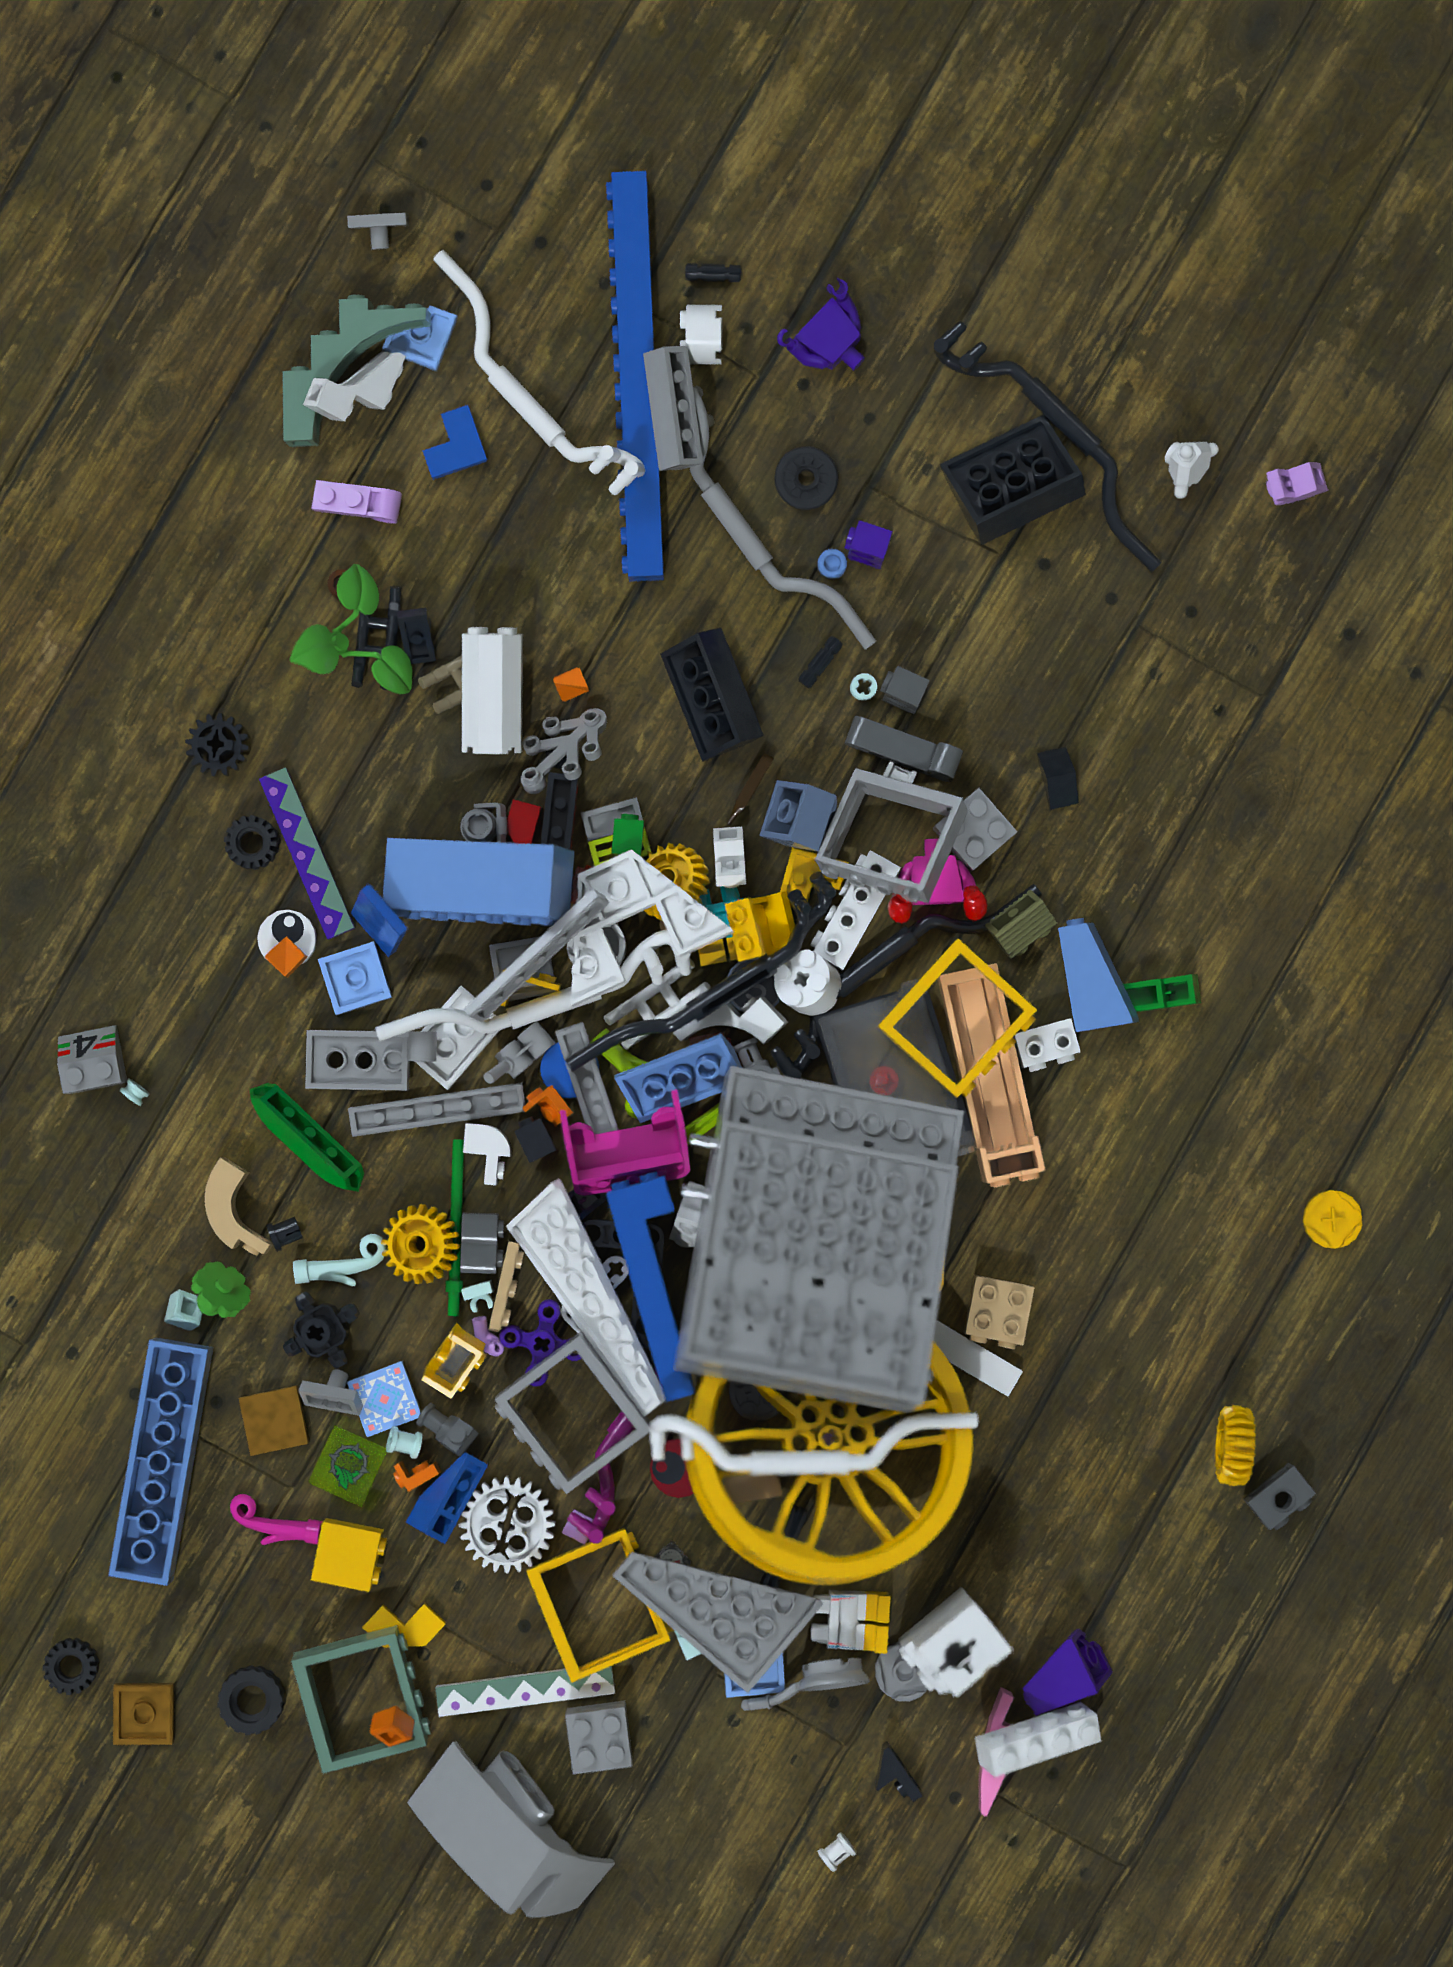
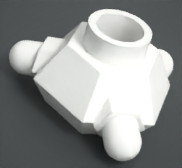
M1175 442L1169 447L1165 455V462L1169 464V472L1175 485L1174 494L1177 498H1184L1187 495L1188 486L1197 484L1208 470L1211 457L1218 453V446L1215 443Z

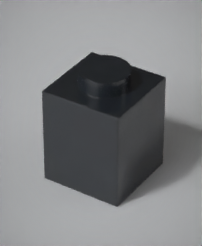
M531 1116L518 1123L520 1129L514 1132L529 1163L557 1150L542 1118L536 1120L534 1116Z

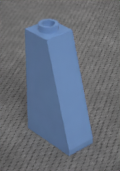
M1084 918L1066 921L1067 926L1058 928L1075 1032L1139 1022L1136 1010L1094 923H1084Z

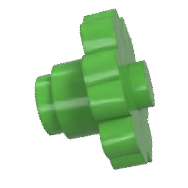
M218 1261L206 1263L192 1278L191 1290L198 1294V1308L208 1316L218 1314L222 1318L235 1317L249 1303L251 1294L249 1287L244 1285L245 1277L236 1268L231 1266L225 1268Z

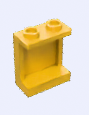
M787 891L763 897L745 898L725 904L729 925L734 931L732 937L739 962L760 958L765 954L770 956L788 943L795 923Z

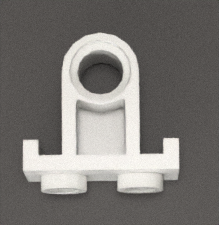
M692 1181L688 1183V1186L704 1189L703 1185ZM686 1190V1192L702 1194L701 1192ZM689 1196L683 1197L669 1237L679 1246L686 1248L695 1246L702 1199Z

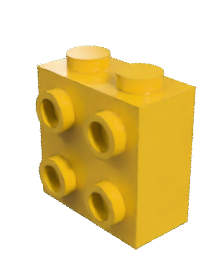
M326 1518L322 1523L311 1581L369 1592L373 1584L378 1585L381 1575V1567H377L379 1555L384 1556L387 1538H383L384 1529Z

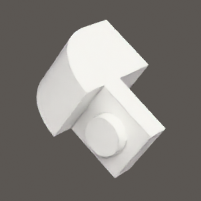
M742 827L713 828L716 886L735 888L739 885H746Z
M466 1123L463 1153L486 1155L484 1184L498 1185V1179H504L505 1162H500V1156L512 1157V1148L508 1138L502 1131L493 1126Z

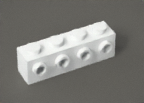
M871 850L867 856L861 854L855 866L896 877L901 868ZM846 880L839 893L843 897L838 907L832 905L824 919L829 922L824 933L818 930L810 944L815 948L813 952L841 971L845 968L886 895L878 892L874 887L867 885L858 887L851 884L848 880Z
M1079 1702L977 1736L975 1740L979 1765L994 1777H998L1101 1742L1097 1714Z

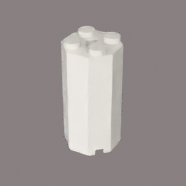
M488 627L468 628V633L462 634V752L467 753L470 751V747H473V753L508 754V750H511V748H514V753H521L523 634H517V628L500 627L497 629V633H488Z

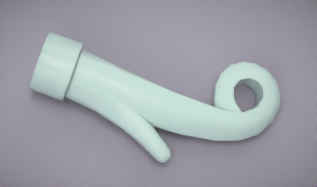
M369 1234L363 1237L360 1242V1252L363 1258L328 1261H307V1259L293 1261L295 1283L326 1280L355 1286L356 1281L345 1275L368 1270L378 1265L384 1258L382 1252L386 1250V1245L381 1244L383 1238L377 1234ZM369 1243H375L378 1247L377 1252L373 1255L366 1248Z

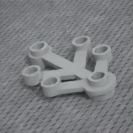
M593 708L583 712L579 718L559 721L557 717L551 716L546 718L542 724L548 736H556L564 731H574L570 735L539 740L537 736L526 737L522 743L526 754L533 756L543 751H554L536 768L529 767L523 771L521 783L524 790L529 794H537L543 791L546 787L544 776L565 755L566 762L562 766L565 778L568 780L579 778L582 773L579 766V742L587 735V742L582 746V751L587 760L593 761L601 756L599 734L606 729L607 716L605 712L601 709Z

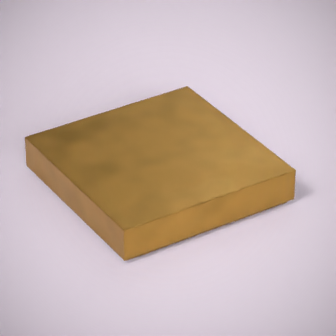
M298 1385L239 1398L250 1456L310 1443Z
M115 1683L113 1685V1745H172L174 1743V1683Z

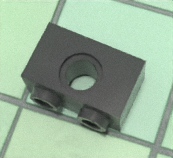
M897 666L894 673L888 671L880 691L884 692L885 695L882 701L915 714L930 680Z
M1287 1463L1243 1498V1500L1268 1530L1273 1528L1278 1530L1290 1520L1288 1516L1295 1510L1302 1511L1312 1503L1313 1500L1311 1498L1316 1493L1295 1466ZM1285 1491L1288 1495L1287 1502L1282 1506H1276L1274 1501L1276 1494Z

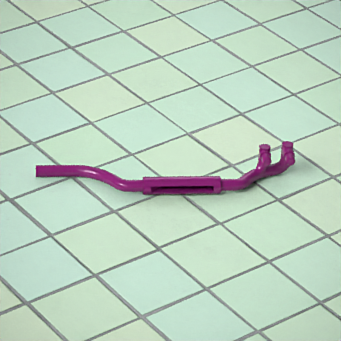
M655 1366V1367L653 1368V1371H654V1373H655V1375H656V1377H657V1379H658V1381H659V1383H660V1380H659V1377H658V1373H657V1370H656V1366ZM623 1411L619 1413L608 1427L607 1431L609 1433L599 1445L595 1453V1459L635 1429ZM610 1462L597 1471L600 1481V1493L594 1488H589L585 1493L586 1498L598 1508L593 1521L590 1522L588 1519H584L576 1512H571L567 1517L569 1523L575 1526L592 1543L596 1544L602 1541L603 1531L609 1522L611 1514L615 1511V1484Z

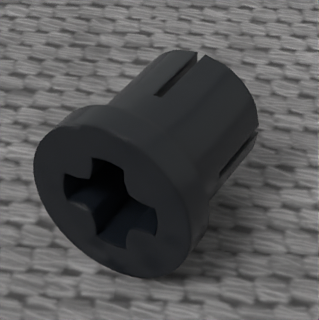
M295 1217L274 1225L272 1223L266 1225L276 1252L281 1251L283 1246L303 1238Z

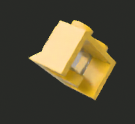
M456 1322L426 1365L422 1381L449 1398H452L457 1390L462 1392L471 1378L468 1374L472 1368L478 1369L486 1357V1354L483 1353L485 1343L463 1330Z

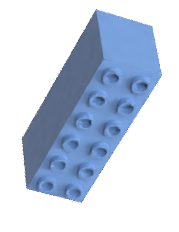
M387 838L383 900L398 917H404L405 919L421 920V918H429L436 921H449V919L471 923L486 921V923L492 924L508 922L515 925H531L532 923L552 927L570 910L574 851L555 845Z

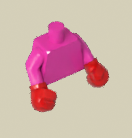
M925 839V856L913 857L912 862L904 865L897 878L920 884L938 839ZM949 855L929 903L919 900L917 903L905 900L901 895L893 893L888 903V912L893 921L902 924L909 920L913 905L963 903L966 917L969 920L976 921L986 914L987 899L976 886L974 877L965 864L960 860H956L955 855Z

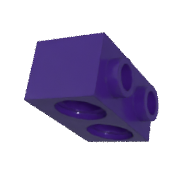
M859 520L857 528H850L844 549L849 550L847 559L881 569L893 531Z

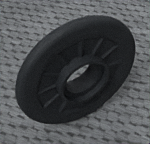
M814 447L795 448L786 453L779 461L775 470V486L780 497L790 506L802 510L815 509L827 503L834 495L838 485L837 468L833 460L820 449ZM802 471H810L814 474L815 480L811 485L804 486L799 482L798 476Z

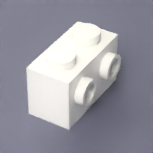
M1071 1018L1025 1032H1019L1013 1036L1016 1040L1015 1048L1021 1068L1029 1067L1030 1072L1047 1068L1045 1062L1057 1059L1058 1064L1075 1060L1074 1054L1081 1052Z

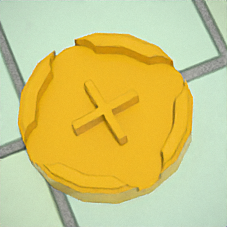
M1327 1190L1318 1193L1309 1200L1304 1209L1303 1224L1307 1235L1313 1242L1325 1248H1341L1348 1246L1360 1233L1363 1222L1362 1212L1358 1203L1350 1195L1342 1191Z

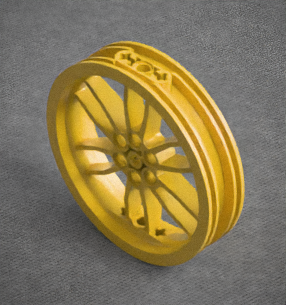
M933 1341L929 1369L933 1370L931 1382L927 1381L926 1385L932 1399L924 1401L920 1406H916L912 1412L935 1409L937 1413H970L964 1390L956 1372L947 1357ZM701 1375L695 1387V1394H692L686 1419L700 1425L719 1443L749 1439L782 1442V1452H799L793 1448L792 1440L794 1437H800L806 1444L804 1451H848L849 1455H864L865 1449H873L881 1439L875 1437L873 1425L895 1415L906 1413L887 1409L863 1418L856 1412L857 1403L825 1398V1401H819L814 1395L798 1393L802 1402L796 1407L771 1387L753 1384L763 1398L792 1422L791 1430L749 1429L717 1435L713 1433L715 1414L720 1396L728 1379ZM833 1404L840 1405L844 1409L843 1418L839 1419L833 1416L831 1412ZM803 1409H809L814 1412V1423L804 1421L802 1418ZM857 1427L862 1431V1442H856L852 1439L850 1435L851 1428ZM940 1428V1435L906 1440L901 1439L892 1447L891 1450H904L932 1444L941 1445L940 1463L936 1480L920 1512L916 1511L896 1484L877 1467L868 1470H849L848 1474H798L781 1504L772 1533L752 1526L736 1508L722 1483L723 1479L751 1475L750 1471L718 1470L717 1464L711 1455L698 1442L693 1440L694 1458L693 1460H686V1467L693 1492L702 1512L718 1535L740 1556L760 1569L787 1580L815 1585H836L860 1581L895 1567L914 1556L935 1538L955 1511L966 1486L972 1459L973 1435L972 1428ZM827 1433L831 1434L830 1439L834 1440L828 1446L824 1444L825 1439H822V1436ZM862 1473L882 1488L910 1519L911 1523L895 1537L888 1532L868 1506L854 1478L857 1474ZM836 1477L840 1480L857 1512L882 1540V1545L859 1554L833 1557L814 1549L826 1515L831 1478ZM808 1482L817 1485L815 1513L807 1541L801 1543L783 1537L782 1529L792 1503L805 1483Z

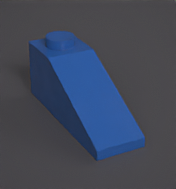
M464 1452L420 1495L406 1523L446 1544L488 1464Z

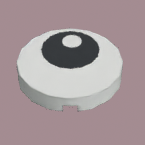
M281 910L268 916L261 924L257 936L258 946L262 955L265 956L287 936L308 956L303 963L308 961L316 947V930L311 921L302 913L292 910Z

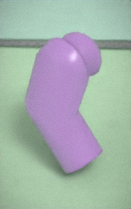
M485 1316L473 1318L474 1335L485 1343L484 1352L492 1356H500L504 1351V1346L501 1344L499 1337L488 1330L487 1318Z

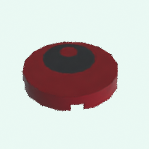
M681 1439L667 1440L666 1445H664V1459L654 1460L653 1457L651 1459L650 1473L652 1481L667 1496L677 1498L690 1496L694 1492L689 1480L686 1460L682 1457Z

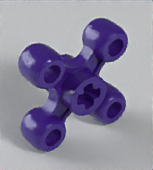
M546 1299L539 1304L537 1309L539 1326L536 1330L526 1332L517 1325L509 1324L499 1334L500 1342L504 1347L515 1348L523 1346L531 1352L532 1362L527 1367L525 1373L571 1339L559 1338L554 1332V1323L560 1317L561 1307L553 1299ZM547 1306L552 1307L554 1315H547L544 1308ZM507 1332H513L516 1335V1340H508ZM538 1336L542 1339H549L548 1349L544 1346L538 1347L536 1345L539 1341ZM571 1353L566 1357L570 1361L582 1359L578 1353ZM548 1371L530 1385L534 1387L543 1385L548 1379Z

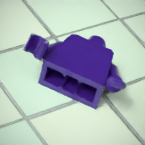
M837 278L840 284L837 291L834 290L832 285H827V291L836 296V300L831 298L797 333L794 339L787 338L783 342L782 337L788 330L782 329L777 335V341L782 347L787 346V350L804 366L818 369L828 367L833 370L843 360L854 371L865 359L854 348L860 341L862 327L857 308L847 293V283Z

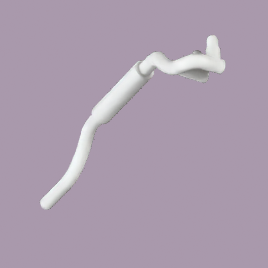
M444 250L438 252L434 257V261L465 293L472 304L476 318L474 356L479 366L489 376L488 381L550 447L555 446L569 461L576 463L593 461L589 466V470L593 474H598L611 462L624 466V469L616 476L617 479L609 486L608 490L613 495L619 494L635 478L642 477L645 474L644 464L640 459L627 451L609 445L584 448L574 447L564 436L566 432L504 366H499L489 356L490 317L482 292Z
M661 930L638 944L622 964L621 971L626 983L574 1007L570 1005L571 986L507 1008L506 1013L485 1019L483 1022L469 1017L464 1010L437 1008L375 1027L379 1041L436 1023L460 1024L481 1033H492L511 1026L513 1029L602 999L601 995L624 987L630 981L642 961H645L652 983L661 985L663 982V967L654 950L664 944L671 946L680 973L683 976H687L691 972L690 953L679 957L668 931Z
M927 1413L908 1417L889 1429L877 1442L872 1451L866 1455H849L848 1451L751 1452L750 1456H731L700 1425L688 1419L672 1415L655 1418L650 1423L649 1430L654 1460L664 1459L665 1431H676L680 1433L682 1457L684 1460H693L694 1458L693 1440L698 1442L711 1455L717 1465L725 1470L750 1471L751 1475L848 1474L849 1470H868L877 1467L898 1441L914 1431L929 1428H977L978 1417L976 1413Z

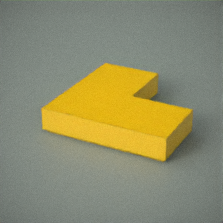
M792 847L780 892L787 891V894H789L791 891L799 889L808 902L812 888L809 877L815 872H821L815 861L817 853ZM836 859V860L841 861V862L849 863V862H846V861H843V860ZM824 875L825 879L832 884L835 890L841 891L844 878L831 879Z

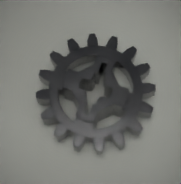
M219 713L217 720H214L210 714H207V722L203 723L198 719L196 723L199 728L197 730L191 728L188 730L193 735V739L185 740L186 744L192 746V749L188 750L186 754L189 757L195 756L191 763L194 767L202 764L200 772L206 774L211 769L213 777H217L219 771H222L227 777L229 776V768L232 767L239 771L237 762L247 761L242 754L243 752L250 751V747L244 745V742L250 738L247 734H240L244 726L241 723L234 726L235 718L230 716L225 721L224 715ZM212 728L211 733L206 737H202L208 729ZM226 728L233 732L236 741L227 738ZM219 739L224 743V747H219L218 752H216L212 748V743H217ZM199 749L208 752L210 763L203 759ZM233 753V757L224 763V758Z

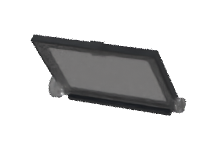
M917 979L901 983V990L813 1017L834 1086L964 1111L958 1156L977 1151L962 1096L954 1098L877 1028L882 1020L918 982ZM926 990L893 1028L957 1085L958 1083L930 995Z

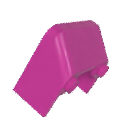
M671 1090L673 1107L659 1108L651 1117L652 1124L594 1134L593 1128L584 1123H574L568 1126L566 1111H560L575 1193L579 1195H593L612 1190L611 1185L629 1179L630 1185L641 1182L640 1176L656 1171L659 1176L665 1175L667 1181L682 1178L690 1172L685 1126L677 1090Z

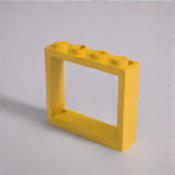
M957 938L882 1020L877 1028L954 1098H958L960 1095L965 1098L977 1085L973 1080L980 1072L985 1076L994 1067L996 1062L993 1058L1000 1050L1005 1054L1016 1042L1013 1036L1020 1029L1025 1032L1034 1023L1036 1018L1032 1015L1037 1009ZM961 954L1023 1012L956 1085L893 1027L955 958Z
M625 1528L603 1536L600 1543H586L526 1569L571 1683L670 1641L668 1633L673 1631L672 1627L647 1606L657 1630L656 1634L578 1667L541 1576L546 1571L619 1540L626 1557H628L631 1552H634L639 1547L633 1532L627 1534Z

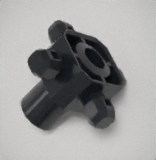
M305 1291L295 1297V1303L299 1311L302 1310L304 1312V1315L295 1320L293 1327L297 1338L293 1336L283 1345V1349L288 1356H295L303 1352L302 1348L305 1349L309 1356L317 1358L328 1353L329 1357L327 1359L337 1369L348 1362L344 1349L341 1350L338 1346L348 1339L350 1330L345 1322L350 1324L359 1317L360 1312L355 1304H348L340 1308L341 1312L337 1310L335 1305L323 1303L315 1307L313 1303L316 1301L310 1293ZM315 1327H322L324 1329V1333L321 1334V1336H324L323 1338L315 1333Z

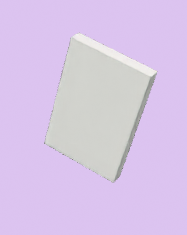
M460 986L442 1008L464 1010L475 997L463 986ZM492 1013L486 1019L495 1017L496 1015ZM455 1023L427 1025L421 1032H437L436 1062H415L444 1088L449 1090L499 1031L481 1033L470 1027Z

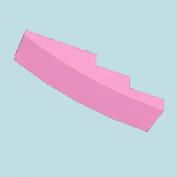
M1000 1687L989 1716L986 1733L1010 1726L1004 1719L1014 1699L1012 1692ZM980 1765L979 1810L982 1815L987 1817L1006 1774L994 1777Z

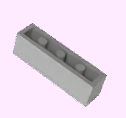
M664 346L643 353L659 471L682 470L703 464L688 347Z

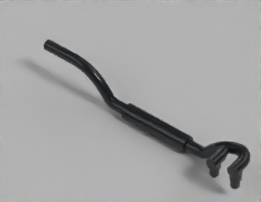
M959 321L950 330L948 329L934 342V353L942 364L968 376H1011L1023 388L1021 392L1086 457L1090 455L1103 468L1102 505L1106 521L1118 540L1152 573L1162 562L1127 528L1119 515L1116 502L1118 467L1113 457L1100 445L1102 441L1037 376L1033 378L1016 362L1005 360L979 363V358L987 351V346L983 342L977 343L961 358L953 354L950 348L966 331L967 326L962 321Z
M815 872L809 877L818 896V900L813 907L807 902L799 889L793 890L788 894L787 897L797 915L798 922L790 934L788 943L783 948L770 956L765 954L686 1003L687 1007L670 1018L633 1022L605 1034L565 1059L569 1069L574 1072L610 1048L628 1039L647 1034L671 1033L681 1029L693 1020L699 1022L776 974L778 967L790 961L798 954L809 930L829 910L832 898L836 895V890L832 884L825 879L821 872Z
M1032 884L993 914L976 921L959 920L940 914H929L919 919L909 928L907 926L902 927L897 933L840 974L842 986L836 999L840 996L844 999L918 944L917 939L930 929L936 928L957 934L988 932L985 927L986 923H989L1000 912H1004L1005 908L1012 905L1023 894H1027V891L1032 890L1038 897H1041L1042 893L1035 884ZM810 1016L808 1035L803 1029H799L794 1033V1037L803 1049L794 1062L778 1046L770 1051L772 1057L777 1062V1066L786 1077L800 1079L801 1074L820 1055L819 1046L821 1042L813 1020L814 1016Z

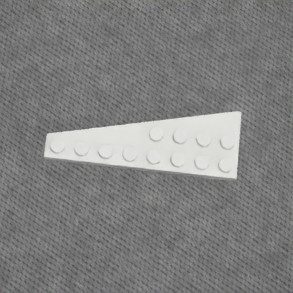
M558 1179L546 1187L506 1227L643 1417H645L665 1401L662 1387L562 1182Z

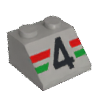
M117 1025L58 1037L57 1065L63 1094H74L127 1083Z

